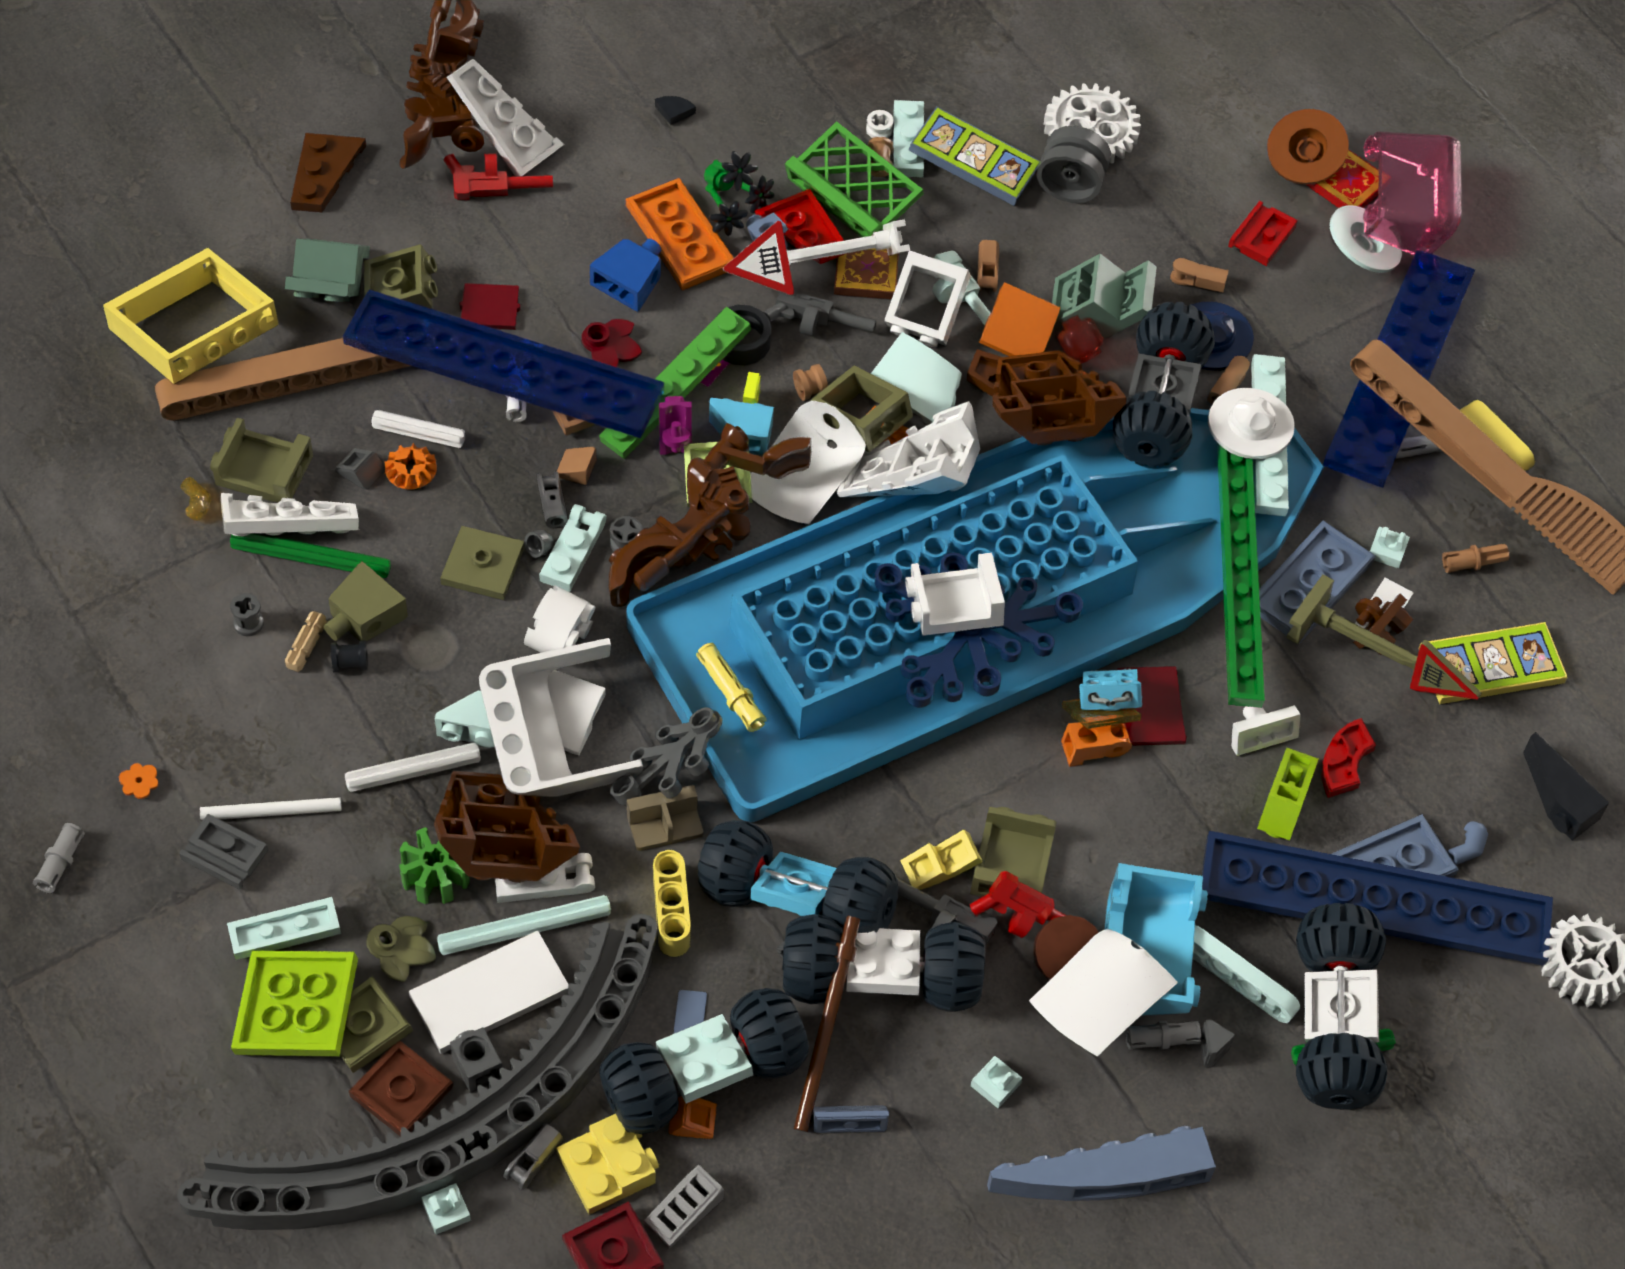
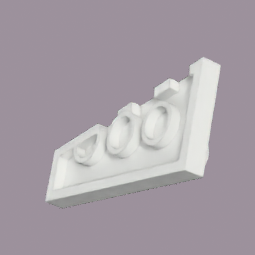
M474 59L468 61L447 76L453 88L514 176H523L564 145L557 137L553 138L537 118L533 119L522 109L523 105L515 97L511 98L501 89L502 85Z

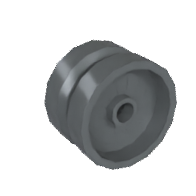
M1064 126L1054 130L1048 137L1044 155L1041 157L1038 166L1037 179L1040 186L1053 197L1070 203H1084L1094 199L1100 193L1104 175L1110 163L1111 150L1109 145L1099 134L1087 128Z

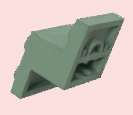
M296 238L293 276H286L285 289L294 290L293 296L319 298L320 293L325 294V300L350 301L351 296H359L363 258H369L370 246L310 238Z
M1098 254L1055 278L1052 304L1061 308L1053 329L1058 332L1080 320L1106 339L1141 321L1148 311L1152 309L1157 267L1148 260L1124 272L1103 255Z

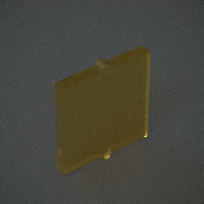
M1080 699L1062 701V708L1071 715V719L1079 721L1087 729L1141 720V714L1134 708H1124L1117 711H1105L1104 709L1082 710Z

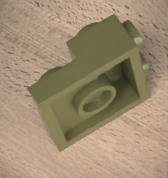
M419 244L364 261V310L372 317L399 309L405 316L432 308V298L438 296L437 286L432 279V274L437 272V264L433 255H428L423 246Z

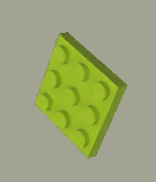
M251 951L231 1050L234 1054L340 1057L358 963V957L355 952Z

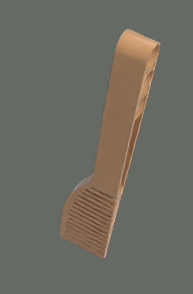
M1372 340L1351 359V369L1360 380L1510 509L1514 507L1516 514L1520 512L1523 520L1527 518L1529 525L1536 526L1534 528L1536 531L1540 530L1543 537L1547 536L1549 542H1554L1556 548L1563 550L1562 553L1567 554L1569 559L1574 560L1575 564L1581 566L1582 570L1589 573V576L1594 578L1606 590L1614 595L1625 584V527L1605 509L1571 488L1553 481L1530 476L1433 385L1382 341Z

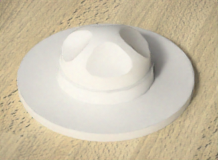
M1238 388L1225 392L1214 401L1208 416L1209 429L1217 443L1230 453L1244 458L1263 459L1272 457L1282 452L1289 445L1294 434V419L1289 408L1273 394L1260 389Z

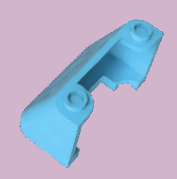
M1119 863L1109 891L1104 930L1111 929L1133 940L1157 960L1178 982L1141 1016L1189 1013L1192 1006H1198L1200 998V986L1195 985L1194 977H1191L1195 920L1199 911H1205L1208 892L1202 890L1203 876Z

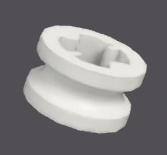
M885 110L871 112L867 117V134L871 138H889L893 131V116Z

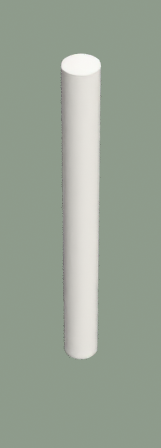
M341 797L200 807V819L203 821L207 814L223 820L342 811Z

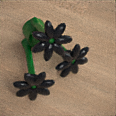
M733 151L731 153L732 163H721L718 160H714L705 170L704 180L707 183L705 190L711 194L720 211V214H713L709 217L711 221L718 222L712 229L714 233L724 229L725 234L730 236L733 226L739 229L744 228V224L740 219L748 214L747 210L738 211V201H735L730 208H727L717 191H727L734 185L736 191L743 189L749 192L750 196L745 200V203L752 204L751 213H755V210L759 209V207L767 206L766 199L774 197V193L770 191L774 185L773 179L766 182L765 176L762 175L758 186L753 184L749 173L757 171L758 167L752 164L748 165L751 159L749 152L745 153L740 159L738 153Z

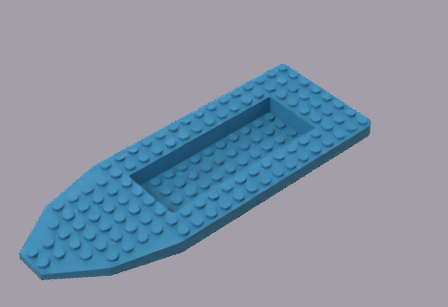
M1191 409L1192 439L1190 445L1179 459L1167 466H1157L1156 468L1148 467V465L1144 464L1141 466L1135 464V461L1131 462L1125 458L1117 448L1113 438L1114 417L1095 437H1087L1078 442L1063 440L1041 446L1031 444L1022 436L979 454L966 485L957 491L947 490L939 494L876 497L632 600L628 604L626 611L628 632L682 724L689 722L690 717L697 710L705 707L717 711L722 717L723 721L720 730L714 737L709 739L704 757L709 762L708 768L739 819L748 822L764 819L1082 677L1083 672L1095 671L1184 631L1222 601L1224 593L1217 441L1212 436L1208 425L1210 410ZM1295 427L1293 437L1287 446L1288 512L1286 516L1255 513L1258 571L1277 557L1324 469V466ZM948 553H959L966 558L968 562L967 569L978 568V554L992 553L999 582L1005 590V604L1016 591L1017 583L1023 577L1034 579L1037 583V591L1035 597L1031 600H1026L1019 610L1056 604L1057 597L1064 592H1073L1081 597L1083 608L1081 616L1076 621L1065 623L1056 618L1025 624L1040 633L1050 634L1054 638V649L1049 656L1042 657L1037 655L1033 650L1032 644L1003 628L991 629L1008 639L1018 640L1022 646L1020 658L1015 662H1007L1002 659L1000 650L982 641L989 665L997 668L1001 674L1000 688L997 693L985 697L974 690L973 677L975 667L968 643L966 642L953 660L958 680L964 686L962 698L957 702L945 700L942 695L944 681L943 677H941L934 686L932 702L923 708H916L906 699L907 684L911 679L904 677L901 673L902 660L909 655L920 657L941 653L955 632L923 636L920 622L914 623L912 613L905 614L904 619L899 622L888 620L885 616L887 602L891 599H907L895 592L892 594L880 592L876 588L874 580L876 569L885 563L898 566L902 571V580L906 582V577L911 576V564L918 563L919 565L926 566L931 571V574L940 573L942 558ZM885 580V581H883V582H886V583H893V582L890 581V580ZM1028 586L1021 587L1025 591L1032 590ZM898 608L890 609L894 613L901 612ZM1063 609L1067 612H1073L1070 609ZM1045 642L1039 643V645H1040L1041 647H1048V646H1049V645H1048L1047 643H1045ZM714 643L744 688L750 689L753 694L754 703L767 719L762 728L749 732L737 713L729 709L725 695L696 656V653H699V648L703 645ZM1013 648L1005 649L1009 653L1016 652ZM912 664L906 666L910 670L917 668ZM928 670L921 671L918 677H924ZM989 682L981 683L985 686H991ZM953 687L947 689L951 693L958 692V690ZM921 693L914 694L917 697H925Z

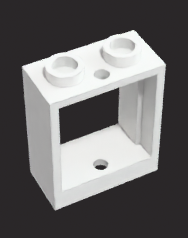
M909 250L884 320L886 325L891 327L890 332L898 336L902 332L907 335L920 337L919 342L931 347H937L938 343L946 346L971 277L969 270ZM914 270L955 283L939 330L897 317Z

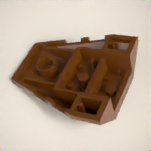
M1059 350L998 358L992 406L1004 422L1031 444L1046 446L1055 441L1068 440L1078 442L1087 437H1095L1126 404V396L1116 383L1109 381L1105 384L1099 380V373L1090 371L1089 374L1083 371L1080 362Z
M452 772L439 813L435 818L434 827L440 844L467 876L479 880H489L491 878L508 879L516 883L539 881L577 855L580 849L573 829L568 824L561 826L555 820L557 813L552 808H547L546 810L540 804V796L511 793L506 788L500 774Z

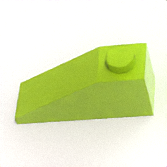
M1286 747L1257 829L1266 832L1271 837L1284 838L1290 841L1319 760L1318 758Z

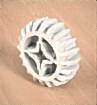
M1588 914L1583 916L1581 920L1575 915L1569 917L1567 922L1561 919L1554 928H1551L1550 938L1545 939L1544 944L1549 946V950L1543 952V957L1549 959L1541 970V976L1551 977L1548 982L1549 988L1558 986L1560 988L1559 998L1566 994L1572 996V1005L1577 1003L1579 999H1582L1587 1008L1592 1006L1594 1001L1602 1007L1608 1000L1614 1002L1623 992L1625 993V944H1623L1625 933L1617 935L1614 932L1615 924L1609 927L1602 925V917L1598 918L1596 922H1592ZM1562 946L1567 951L1566 956L1570 960L1569 965L1566 964L1563 958ZM1606 956L1608 957V959H1609V961H1610V963H1611L1612 971H1613L1612 974L1609 972V970H1608V967H1609V966H1608V964L1606 963V961L1604 960V958H1605Z

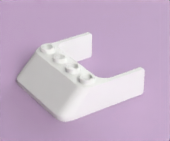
M609 638L493 663L481 671L479 686L503 782L511 793L529 796H561L613 784L624 775H631L635 779L642 773L643 764L640 759L572 775L568 767L548 689L547 680L554 670L609 657L611 649Z

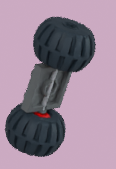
M1183 302L1159 304L1148 311L1147 315L1143 317L1136 333L1139 355L1126 404L1114 416L1113 438L1117 448L1125 458L1131 462L1135 461V464L1141 466L1144 464L1148 465V467L1156 468L1157 466L1163 467L1174 463L1185 453L1192 439L1190 413L1200 371L1211 356L1215 343L1214 331L1207 316L1190 304L1189 306L1184 305L1185 303Z

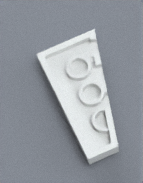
M221 493V509L225 534H232L234 536H247L250 533L280 535L284 532L314 534L317 531L347 533L350 530H358L359 518L356 504L313 500L309 503V506H305L291 498H282L278 503L263 502V496L249 495L248 501L233 500V494Z

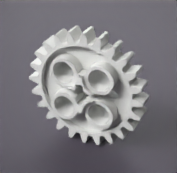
M1083 83L1081 90L1072 85L1070 94L1061 90L1060 98L1053 96L1052 104L1047 105L1044 117V134L1050 136L1054 130L1064 126H1079L1090 129L1099 134L1108 143L1111 150L1110 163H1114L1115 155L1123 159L1125 151L1132 152L1133 144H1137L1141 128L1139 123L1140 114H1135L1136 105L1129 106V97L1120 99V91L1113 94L1109 93V86L1105 87L1102 91L1099 90L1098 84H1094L1093 89H1088L1087 85Z

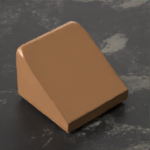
M596 448L566 449L557 469L559 478L587 485L597 461Z

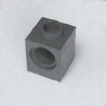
M484 1027L475 1031H464L455 1040L450 1042L452 1058L470 1093L476 1091L479 1085L483 1087L489 1085L488 1078L491 1076L500 1080L499 1069L502 1068V1062ZM473 1053L483 1055V1058L477 1061L467 1059Z

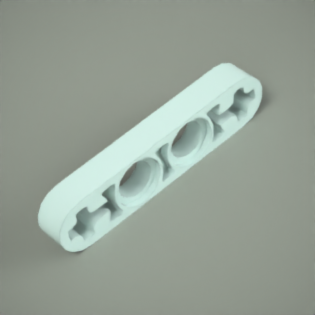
M1195 925L1192 957L1195 961L1276 1020L1288 1023L1300 1009V1004L1293 994L1207 931Z

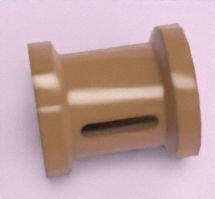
M886 137L870 139L867 146L893 165L890 160V155L894 151L893 142ZM885 170L872 171V176L875 177L889 175Z

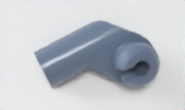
M1476 821L1466 824L1464 828L1467 831L1465 833V844L1448 850V854L1456 865L1476 858L1483 853L1488 838L1485 825Z

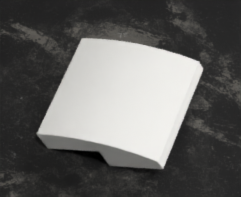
M554 670L549 675L547 683L564 751L579 756L592 731V721L606 695L605 688Z

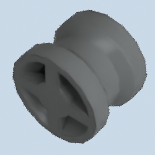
M622 516L612 522L610 527V545L613 552L635 539L636 535L642 530L640 521L630 516Z

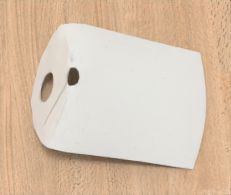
M809 401L801 405L772 445L774 446L790 438L810 437L812 440V455L809 468L804 471L791 473L782 479H775L766 474L763 476L751 473L752 499L778 516L804 524L811 523L861 460L866 448L863 437L847 417L836 407L817 401ZM825 413L831 414L837 419L840 425L838 429L832 428L825 422L823 417ZM828 440H833L837 444V448H830L827 445Z
M1106 929L1096 934L1029 1001L1058 1031L1098 1057L1116 1038L1178 982L1144 948L1130 938L1111 929Z

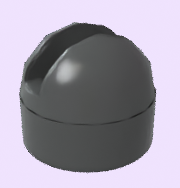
M545 530L529 532L524 539L526 551L535 558L546 555L554 545L553 537Z

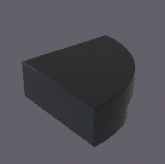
M663 96L655 99V107L670 125L696 114V106L684 98Z

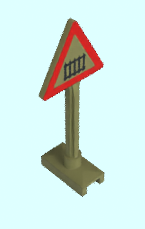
M1323 574L1290 619L1289 623L1294 626L1287 634V639L1299 644L1313 623L1326 629L1330 627L1374 651L1413 669L1414 672L1410 684V689L1476 700L1482 694L1429 641L1424 640L1421 643L1418 656H1415L1409 651L1335 614V610L1326 606L1331 598L1334 580Z

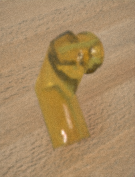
M188 477L180 486L190 497V505L185 509V513L189 518L199 521L202 515L207 514L209 511L211 496L193 477Z

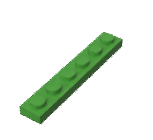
M726 307L599 435L600 441L625 459L659 424V402H665V397L683 396L685 398L751 331L750 323Z

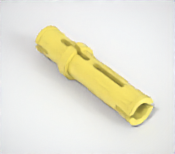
M714 643L703 645L699 648V653H696V656L725 695L729 709L737 713L749 732L762 728L767 719L754 703L753 694L750 689L744 688Z

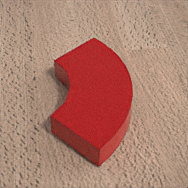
M1362 718L1354 720L1340 729L1332 738L1325 752L1321 776L1328 798L1358 789L1361 782L1357 772L1358 764L1364 756L1373 752L1376 747Z

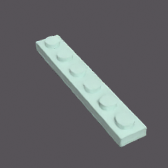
M1254 354L1251 361L1252 388L1269 392L1286 405L1285 357ZM1287 447L1272 457L1253 459L1255 513L1286 516L1288 512Z

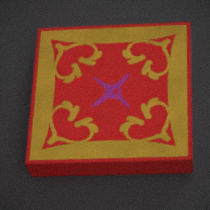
M1348 150L1344 165L1334 176L1323 182L1306 186L1338 208L1347 205L1364 208L1389 186L1391 178L1351 150Z

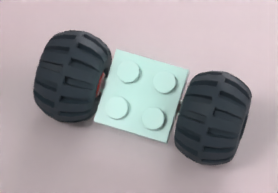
M764 988L753 990L743 996L732 1008L730 1014L732 1030L723 1014L656 1041L657 1049L648 1043L633 1042L623 1044L610 1052L600 1065V1078L613 1113H616L618 1120L622 1123L625 1130L629 1133L646 1134L658 1131L671 1121L679 1107L673 1081L685 1103H689L753 1076V1073L760 1078L775 1079L788 1076L797 1070L808 1056L809 1043L803 1022L789 996L779 989Z

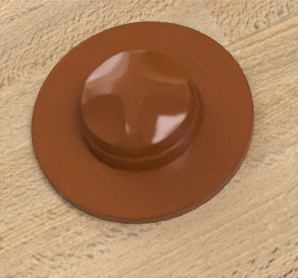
M1302 109L1284 116L1273 127L1267 144L1268 157L1274 170L1288 181L1305 185L1320 183L1334 176L1344 165L1349 150L1348 135L1341 122L1331 114L1317 109Z

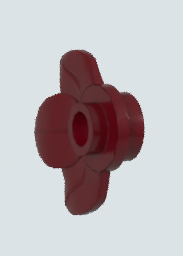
M612 319L606 324L594 322L589 324L582 333L583 346L591 351L592 360L595 364L605 370L615 371L619 361H632L642 354L640 346L629 337L634 328V323L631 321Z

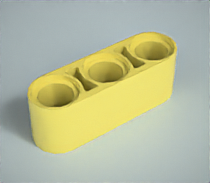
M1475 400L1460 409L1471 422L1525 472L1534 466V455L1529 447L1482 401Z
M665 850L656 855L653 863L658 943L660 950L664 954L677 957L686 953L690 947L691 925L684 858L680 853L674 850ZM670 869L676 871V873L668 875L662 873V871ZM673 900L679 902V904L668 906L665 902ZM670 932H679L682 935L677 938L669 937L667 934Z

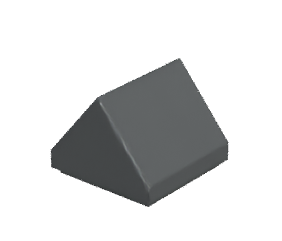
M1206 1020L1201 1030L1200 1043L1203 1062L1206 1068L1214 1066L1230 1050L1235 1034L1213 1020Z

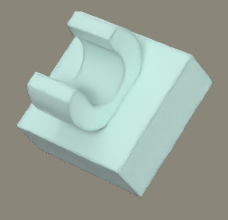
M1379 526L1370 550L1376 556L1374 561L1399 569L1410 537L1406 536L1403 532L1397 533L1389 530L1388 527L1382 528Z
M994 1056L972 1079L971 1087L999 1108L1021 1085L1023 1078Z
M457 1183L421 1197L436 1235L471 1221L469 1211Z

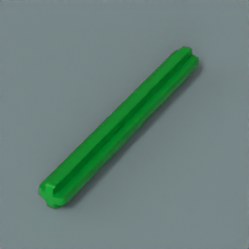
M250 533L247 536H234L231 534L230 537L232 549L351 572L363 561L382 578H387L391 570V561L386 558L257 533Z

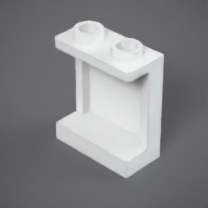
M992 553L978 554V568L921 575L919 564H911V577H906V591L908 598L914 597L915 602L911 603L912 617L914 623L920 622L923 636L1004 625L1005 602Z

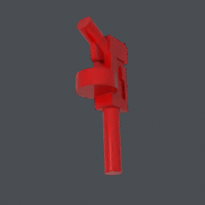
M497 153L484 154L485 172H474L473 165H460L454 154H449L443 159L453 175L454 198L457 200H470V196H508V189L553 188V175L507 177V171H497Z
M1002 871L998 875L988 894L969 904L975 916L982 914L990 908L1001 914L1007 912V907L1015 910L1009 921L1008 931L1020 938H1024L1028 934L1035 921L1043 925L1046 920L1051 921L1053 918L1067 916L1054 909V899L1019 882L1018 877L1008 871Z

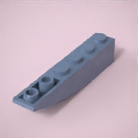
M1182 1126L1172 1130L1170 1134L1156 1136L1154 1133L1144 1134L1136 1138L1135 1141L1122 1144L1120 1141H1110L1098 1149L1088 1151L1085 1148H1076L1068 1151L1064 1156L1054 1158L1048 1155L1038 1156L1026 1164L1015 1166L1014 1163H1004L990 1171L987 1187L989 1192L1025 1198L1063 1201L1109 1200L1143 1196L1209 1182L1216 1166L1203 1127L1191 1129L1190 1126Z

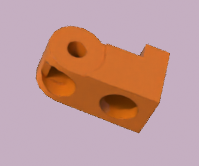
M1121 719L1068 723L1061 740L1069 767L1082 765L1084 760L1103 758L1104 756L1109 758L1118 757L1126 754L1132 748L1125 723Z

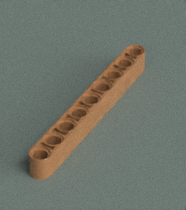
M421 320L196 371L175 384L165 378L156 384L155 393L162 417L171 421L430 362L438 357L440 348L431 323Z

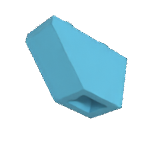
M711 397L709 422L721 435L726 423L732 424L734 427L739 426L748 437L749 453L763 456L769 447L774 407L759 403L750 404L727 398L718 399Z

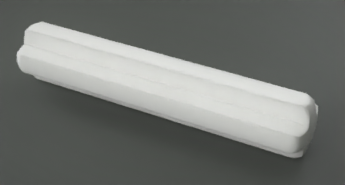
M375 410L372 416V427L375 429L461 448L465 441V431L463 429L381 410Z

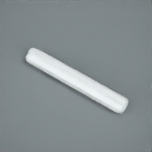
M473 742L345 773L347 789L350 792L477 763L481 759L477 743Z

